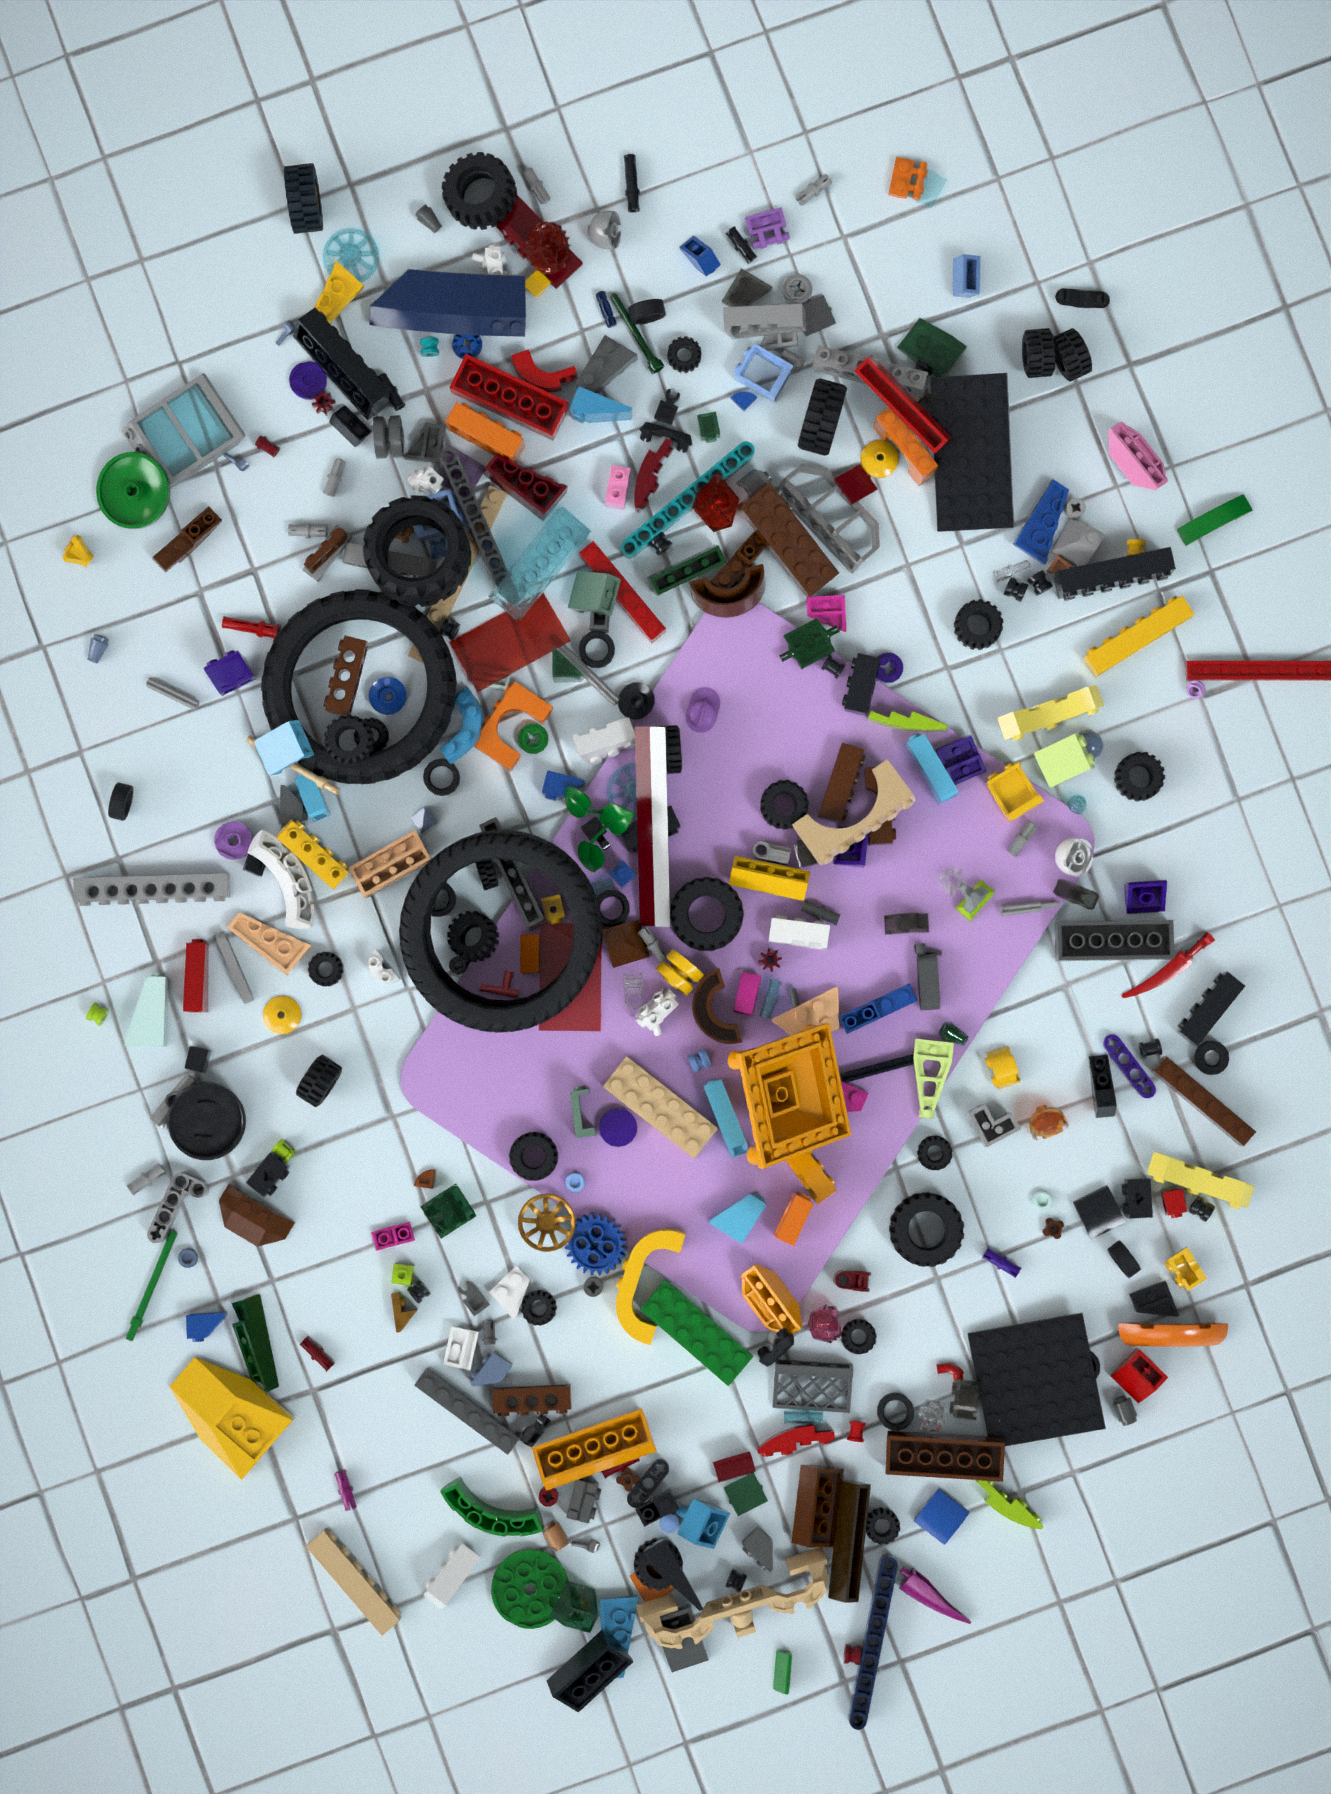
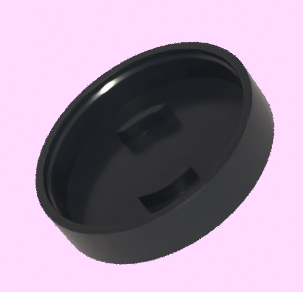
M198 1082L185 1087L174 1097L167 1112V1129L172 1141L185 1155L198 1160H214L230 1153L241 1141L246 1127V1114L239 1098L229 1088L215 1082Z

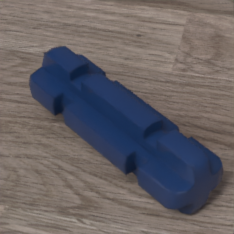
M605 291L596 293V299L599 302L602 315L606 319L607 327L612 328L616 326L617 322L615 317H613L610 303L606 300L607 295Z

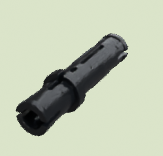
M627 154L624 155L625 196H627L628 212L636 213V210L637 212L640 211L638 196L640 195V189L637 186L636 155Z

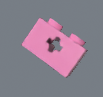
M611 465L605 500L606 507L625 509L631 474L630 468Z

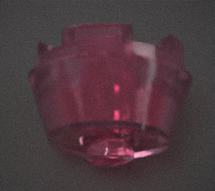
M826 1304L811 1311L808 1328L813 1339L832 1343V1341H837V1338H840L841 1324H838L836 1317L839 1314L836 1306Z

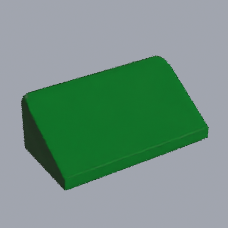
M777 1650L773 1689L788 1695L792 1653L790 1651Z

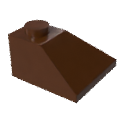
M639 920L602 930L613 968L650 957L646 943L637 933L641 929Z

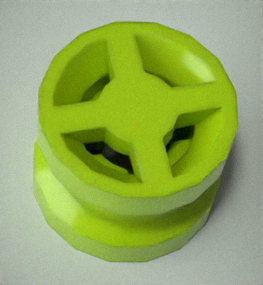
M94 1002L87 1013L86 1019L89 1021L93 1020L97 1025L101 1026L108 1015L109 1009L101 1008L98 1003Z

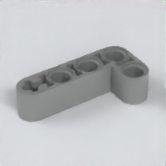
M185 1172L175 1174L147 1232L149 1241L152 1243L163 1242L171 1230L186 1195L188 1194L195 1198L206 1196L209 1192L208 1183ZM179 1176H184L186 1179V1184L183 1187L177 1183ZM197 1184H201L204 1187L202 1194L195 1192ZM172 1193L176 1194L178 1197V1202L176 1204H172L169 1201V1197ZM164 1211L170 1214V1219L167 1222H164L161 1218V1214ZM161 1225L166 1226V1228L162 1227L159 1231L161 1237L155 1238L154 1231H158Z

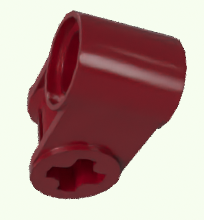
M840 1270L834 1274L833 1282L841 1289L870 1292L868 1282L871 1272ZM842 1274H845L848 1279L844 1285L838 1283V1277Z

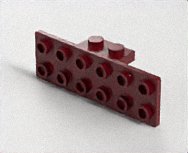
M515 195L517 199L516 204L511 205L513 211L510 215H505L506 219L503 222L498 221L495 227L504 235L505 241L517 249L520 257L526 258L536 269H540L552 282L551 285L557 289L583 265V262L518 195Z

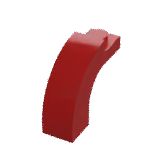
M529 349L511 355L514 368L521 380L547 392L562 391V382L568 384L575 381L574 378H577L575 366L553 373L540 370L534 364Z

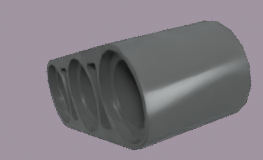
M937 954L917 955L920 1010H939L940 991Z

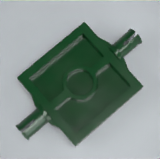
M818 618L783 636L788 644V651L779 655L782 662L793 657L802 670L835 652L830 637L839 633L840 630L837 625L826 630Z

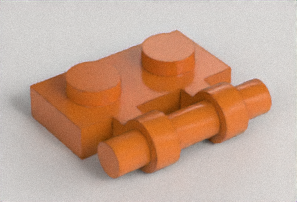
M896 157L888 196L907 199L908 192L914 193L913 200L919 201L921 194L924 192V178L927 177L928 173L926 170L927 163L920 162L919 168H913L915 160ZM911 176H917L915 185L910 184Z

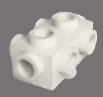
M493 244L489 248H485V255L473 253L472 260L481 262L483 269L488 270V274L507 275V270L503 271V264H506L505 252H501L499 244Z
M428 462L425 468L413 469L408 474L407 482L415 492L428 495L431 492L436 494L441 489V483L444 478L433 470L435 465L432 462Z
M669 988L666 991L662 989L656 992L647 1004L639 1008V1011L635 1014L637 1017L635 1021L642 1028L646 1026L650 1031L653 1030L655 1036L661 1035L662 1032L659 1024L679 1005L675 1001L676 995Z

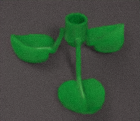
M568 786L565 789V804L570 814L574 817L582 818L586 813H600L599 821L604 825L590 840V843L587 841L580 842L577 850L579 860L583 866L591 872H596L604 864V853L599 846L593 845L594 841L607 828L616 835L624 833L632 821L634 811L625 809L615 803L607 804L604 809L589 810L591 807L589 797L583 791Z

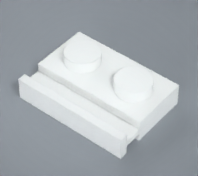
M451 1326L443 1365L471 1370L479 1332Z

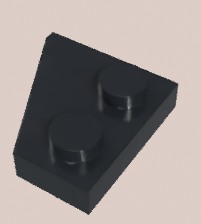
M1165 1280L1129 1293L1137 1313L1179 1316Z

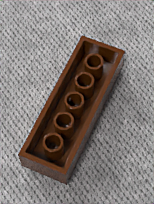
M765 482L736 506L805 596L811 597L839 574L838 570L771 483Z
M887 1431L885 1474L1003 1482L1005 1438Z

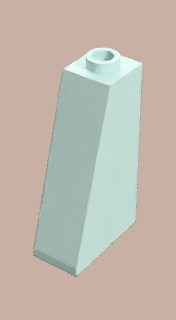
M152 973V977H146L125 1040V1046L167 1047L169 978L163 977V973Z

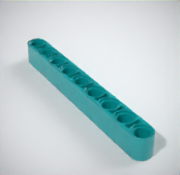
M748 441L740 443L628 536L621 544L622 555L628 559L637 556L649 546V542L655 536L667 531L750 462L755 452L753 444ZM748 448L751 453L745 456L741 453V450ZM734 460L737 465L730 468L726 465V462ZM714 472H719L722 478L715 480L711 475ZM700 484H705L708 489L705 492H700L697 487ZM685 496H690L693 499V502L690 504H685L683 502V498ZM671 508H675L679 513L676 516H670L668 511ZM660 520L664 523V526L656 528L653 525L654 522ZM642 532H646L649 534V538L643 541L639 538V535ZM628 544L635 547V550L631 553L624 550Z

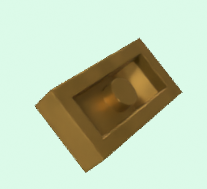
M401 1292L391 1294L396 1333L404 1329L418 1310L403 1311L406 1303L405 1297L401 1296Z

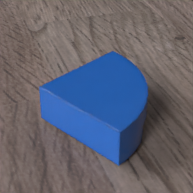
M739 392L731 396L730 399L742 411H745L757 399V396L749 392Z

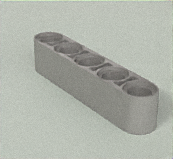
M346 543L342 562L352 566L367 568L364 561L363 545ZM388 551V565L394 572L400 575L418 578L436 570L437 561Z

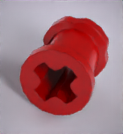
M849 1420L851 1425L847 1440L864 1442L863 1431L866 1422Z

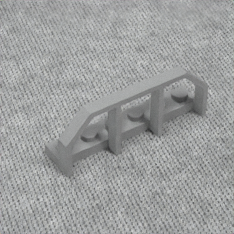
M801 464L787 475L778 486L783 494L782 499L785 503L788 502L791 505L795 514L853 574L866 559L879 549V523L859 502L853 505L849 503L834 482L836 477L827 468ZM801 472L823 476L833 488L811 505L789 481ZM837 491L856 513L837 529H834L815 508ZM859 516L870 526L872 531V549L862 557L838 534Z

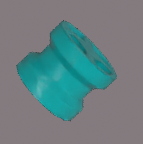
M435 337L420 339V345H422L421 356H438L439 349H437V345L439 344V339Z

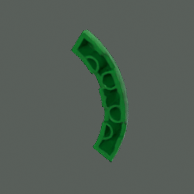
M461 1477L448 1483L440 1490L444 1500L453 1511H456L466 1523L483 1532L503 1537L519 1535L522 1537L544 1530L543 1519L538 1506L520 1511L503 1510L493 1507L476 1497L468 1489Z

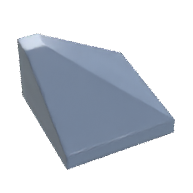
M426 806L411 817L421 833L437 823Z

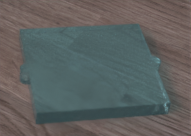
M926 169L928 173L927 177L924 178V192L921 194L920 200L915 201L917 204L921 203L932 209L947 179L939 176L935 171ZM914 175L910 182L911 185L916 184L917 176ZM908 191L907 196L913 199L914 192Z

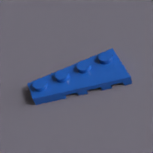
M1054 479L1049 483L1013 543L1014 546L1043 565L1047 563V556L1051 549L1052 540L1069 492L1068 488Z

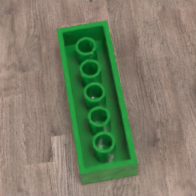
M666 1279L640 1307V1310L727 1386L733 1382L754 1357L752 1353Z

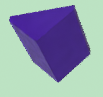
M838 826V829L847 828L850 826ZM869 833L865 835L862 841L850 845L846 852L837 854L834 858V864L864 868Z
M1167 880L1124 884L1127 914L1165 911Z

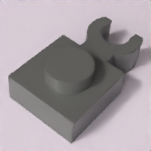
M467 1280L466 1283L469 1289L464 1291L459 1286L458 1291L462 1295L467 1296L463 1302L473 1316H476L487 1308L490 1303L479 1289L474 1292L472 1290V1283Z

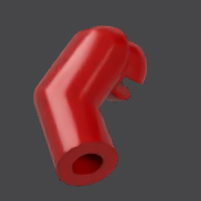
M954 1363L936 1364L937 1374L950 1373L953 1375L954 1381L963 1380V1369Z

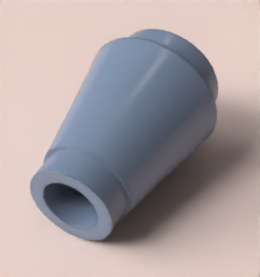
M94 634L90 640L87 660L98 664L109 646V639Z

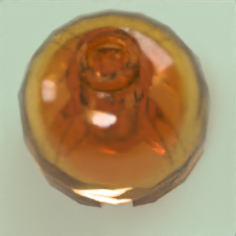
M1047 1105L1036 1108L1037 1112L1031 1116L1029 1121L1030 1133L1034 1140H1038L1037 1136H1042L1043 1139L1055 1136L1063 1132L1062 1127H1069L1064 1113L1058 1108L1047 1107Z

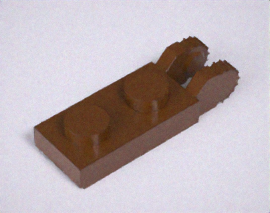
M340 527L335 529L331 533V538L328 541L322 542L319 550L306 558L303 565L311 574L324 564L347 540L348 537L344 529Z

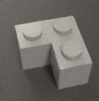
M982 1104L966 1113L984 1147H988L1021 1130L1012 1112H1008L994 1120L986 1104Z

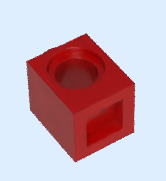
M1179 1188L1161 1192L1165 1215H1171V1218H1178L1183 1216L1182 1213L1187 1212L1183 1189Z

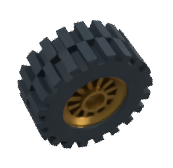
M314 164L284 166L287 207L293 233L323 231L321 197Z

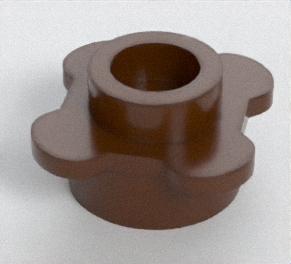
M1050 1217L1045 1220V1229L1042 1231L1043 1235H1050L1055 1239H1059L1064 1227L1063 1221H1055Z
M625 1468L621 1476L616 1478V1482L624 1486L626 1491H631L632 1486L639 1482V1476L634 1475L630 1468Z

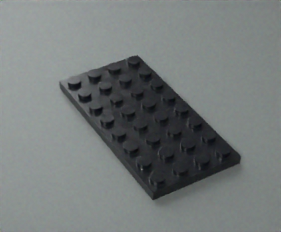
M1008 373L930 378L932 417L952 437L934 454V461L938 465L935 471L937 532L1014 528Z

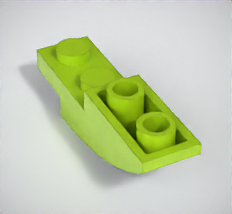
M976 1480L988 1493L984 1498L985 1502L998 1513L1023 1526L1035 1529H1042L1044 1527L1040 1523L1042 1519L1035 1512L1031 1514L1026 1509L1028 1505L1021 1498L1017 1500L1013 1497L1008 1502L1009 1497L1002 1490L998 1492L993 1487L995 1485L993 1481Z

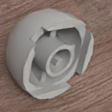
M602 211L593 217L588 226V235L591 236L592 241L599 248L614 249L619 246L621 231L617 232V225H621L617 212Z

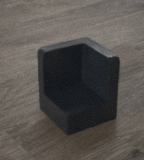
M190 1046L185 1069L206 1073L211 1051Z

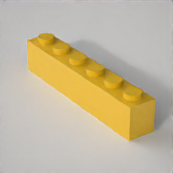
M1183 595L1179 598L1176 596L1166 601L1168 605L1163 608L1160 606L1150 611L1152 615L1149 617H1140L1134 621L1135 625L1133 627H1124L1118 631L1119 635L1117 637H1108L1102 641L1103 645L1096 648L1094 646L1086 651L1087 655L1083 659L1095 678L1192 618L1195 614Z

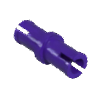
M989 1247L982 1256L983 1259L997 1266L996 1269H1002L1014 1278L1017 1277L1021 1270V1267L1009 1261L1005 1255L1001 1256Z

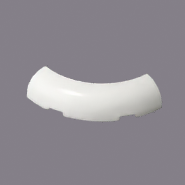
M261 830L252 840L247 853L263 862L279 882L286 904L285 926L296 929L311 928L314 920V904H312L310 893L312 888L303 866L294 853L289 852L281 844L280 840L272 834Z

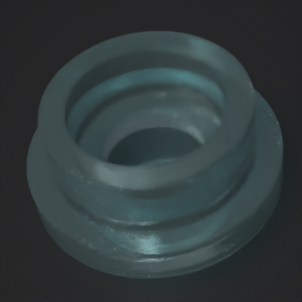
M1075 795L1068 800V808L1071 812L1081 814L1085 811L1087 803L1084 797Z

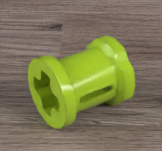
M283 1138L271 1150V1152H276L281 1156L285 1163L297 1151L287 1145Z

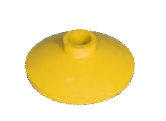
M876 440L866 445L863 449L861 465L868 475L875 478H884L891 475L897 468L898 453L889 442ZM877 455H882L884 459L882 461L877 460Z
M277 996L271 999L263 1011L265 1025L269 1030L277 1034H288L294 1031L300 1024L302 1016L298 1003L287 996ZM280 1011H283L285 1014L282 1019L278 1017Z

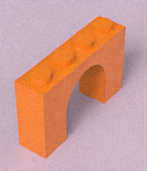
M889 407L876 416L873 428L883 441L890 439L900 449L909 464L908 473L918 486H921L934 476L938 467L937 463L908 426Z
M516 681L513 685L509 684L504 691L506 695L502 701L499 699L493 707L495 710L493 714L485 718L484 723H482L484 727L480 731V738L473 746L510 772L521 758V754L506 745L499 738L498 724L501 718L509 712L521 711L543 725L553 711V706Z
M800 1191L797 1194L792 1193L773 1234L777 1239L792 1246L795 1245L814 1204L810 1201L812 1197Z

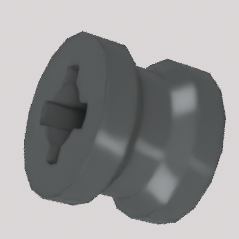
M598 1277L588 1278L584 1283L585 1293L590 1297H596L601 1294L603 1290L602 1281Z

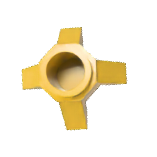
M79 535L72 536L64 549L66 553L62 556L64 562L79 564L85 568L94 557Z

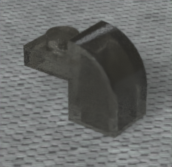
M928 913L884 915L885 935L929 933Z

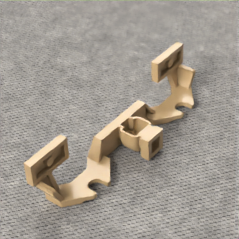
M822 1547L785 1558L790 1576L810 1571L812 1581L804 1589L788 1594L776 1592L764 1585L743 1590L706 1602L700 1616L693 1624L677 1629L663 1627L660 1619L661 1616L678 1611L674 1594L672 1593L637 1604L636 1607L640 1621L645 1623L648 1636L656 1640L658 1645L677 1649L683 1648L681 1642L686 1637L693 1638L694 1643L698 1644L714 1628L713 1621L725 1617L730 1618L737 1638L755 1633L752 1609L769 1604L770 1610L793 1614L795 1613L794 1605L796 1603L804 1602L806 1608L809 1609L826 1593L825 1587L828 1581L825 1565L828 1564Z

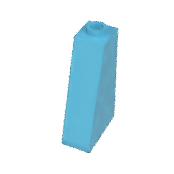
M917 733L908 738L909 742H907L906 746L938 805L955 797L959 791L925 734L920 736Z
M713 1079L707 1082V1085L703 1087L731 1158L747 1153L749 1148L722 1079Z

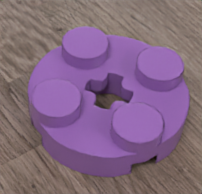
M236 821L220 826L214 836V843L218 853L230 860H239L248 855L247 852L253 840V834L249 828ZM237 836L238 844L231 846L229 838Z

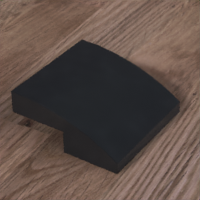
M1107 1185L1073 1202L1090 1239L1126 1223Z

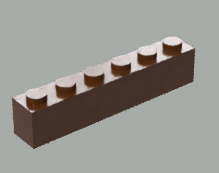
M1167 1056L1162 1057L1151 1070L1154 1075L1239 1146H1245L1256 1133L1252 1127Z

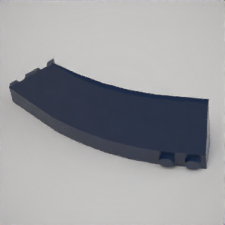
M408 268L396 282L370 305L369 325L433 333L525 337V276L451 273Z

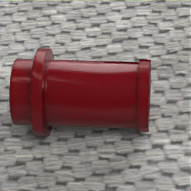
M259 436L255 442L257 449H262L273 458L280 451V447L267 440L266 436Z

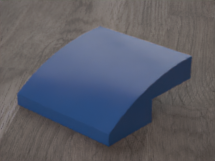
M938 1488L927 1501L924 1508L914 1518V1522L945 1545L966 1519L970 1511Z

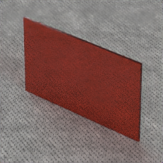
M541 591L449 643L478 693L571 640L545 594Z
M546 923L540 926V990L556 979L568 963L573 948V923H557L552 925L551 923ZM602 933L596 963L587 983L568 1007L564 1008L555 1017L539 1024V1031H601Z

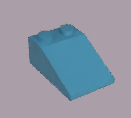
M580 386L570 406L571 416L580 423H584V421L595 423L632 419L631 407Z

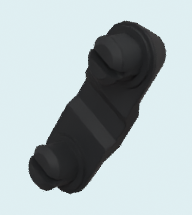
M1063 288L1058 290L1055 295L1056 301L1060 305L1077 308H1105L1110 303L1109 295L1102 291Z
M645 422L639 429L642 441L646 438V442H650L652 435L657 437L664 436L671 441L677 442L676 449L679 452L683 449L682 453L688 452V447L692 445L691 435L649 422Z
M786 1328L777 1332L776 1336L780 1341L773 1347L771 1352L766 1346L761 1347L757 1351L760 1357L759 1362L766 1367L772 1365L794 1345V1335L789 1334Z

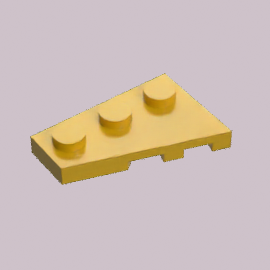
M335 261L334 268L326 281L324 290L314 307L326 316L330 324L364 288V285L337 261Z

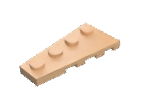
M240 912L227 926V929L286 976L311 948L310 944L286 935L273 927L264 925L262 922Z

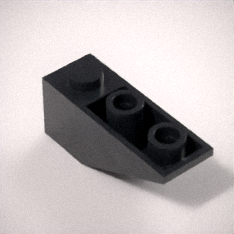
M1108 1055L1089 1056L1095 1117H1114L1117 1104Z

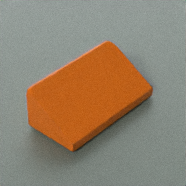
M539 934L520 935V973H540Z

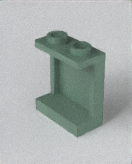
M577 571L568 608L579 613L590 611L612 616L621 579L608 573Z
M586 1086L574 1087V1091H570L576 1138L596 1135L595 1127L587 1129L583 1127L579 1096L580 1094L591 1093L590 1089H586Z

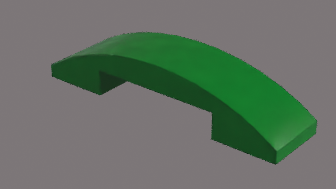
M1243 494L1178 528L1177 532L1185 546L1253 510Z

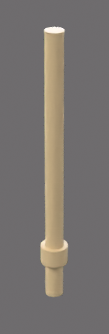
M250 735L247 737L246 742L256 747L254 741L257 739ZM298 763L289 766V768L315 782L319 788L326 789L335 795L340 793V788L331 784L327 778L316 775Z

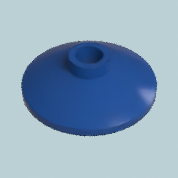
M382 677L376 680L369 690L371 706L378 713L384 715H391L400 711L407 699L404 685L393 677ZM388 693L392 694V698L390 700H386L385 698L386 694Z

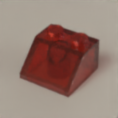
M717 474L696 493L692 508L713 532L732 527L737 510L736 506L740 499L723 478Z

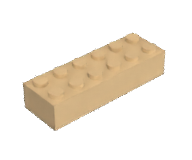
M627 1056L603 1086V1088L694 1159L718 1129Z

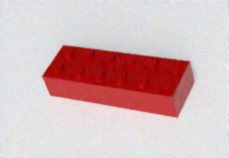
M465 354L449 387L452 394L554 441L570 408L568 401L468 354Z

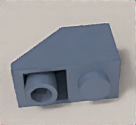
M495 1351L492 1355L488 1353L482 1361L484 1366L481 1370L476 1369L470 1377L473 1380L471 1385L479 1386L499 1383L513 1364Z

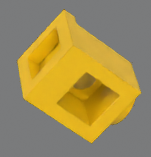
M560 894L541 899L547 922L551 921V925L561 923L563 918H566ZM552 906L557 907L556 913L550 912Z

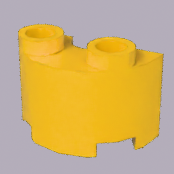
M1008 1046L986 1053L987 1058L984 1059L987 1068H992L994 1076H991L994 1087H998V1090L1021 1082L1013 1055L1011 1056Z
M1188 1247L1183 1248L1164 1263L1170 1273L1173 1271L1176 1275L1174 1280L1179 1288L1184 1286L1187 1291H1190L1207 1279Z

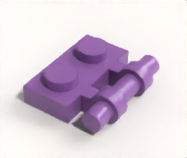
M782 207L745 217L749 236H758V240L752 242L753 249L767 248V245L782 244L783 241L790 239L788 232L781 234L780 229L786 227ZM774 231L775 236L764 237L763 233Z

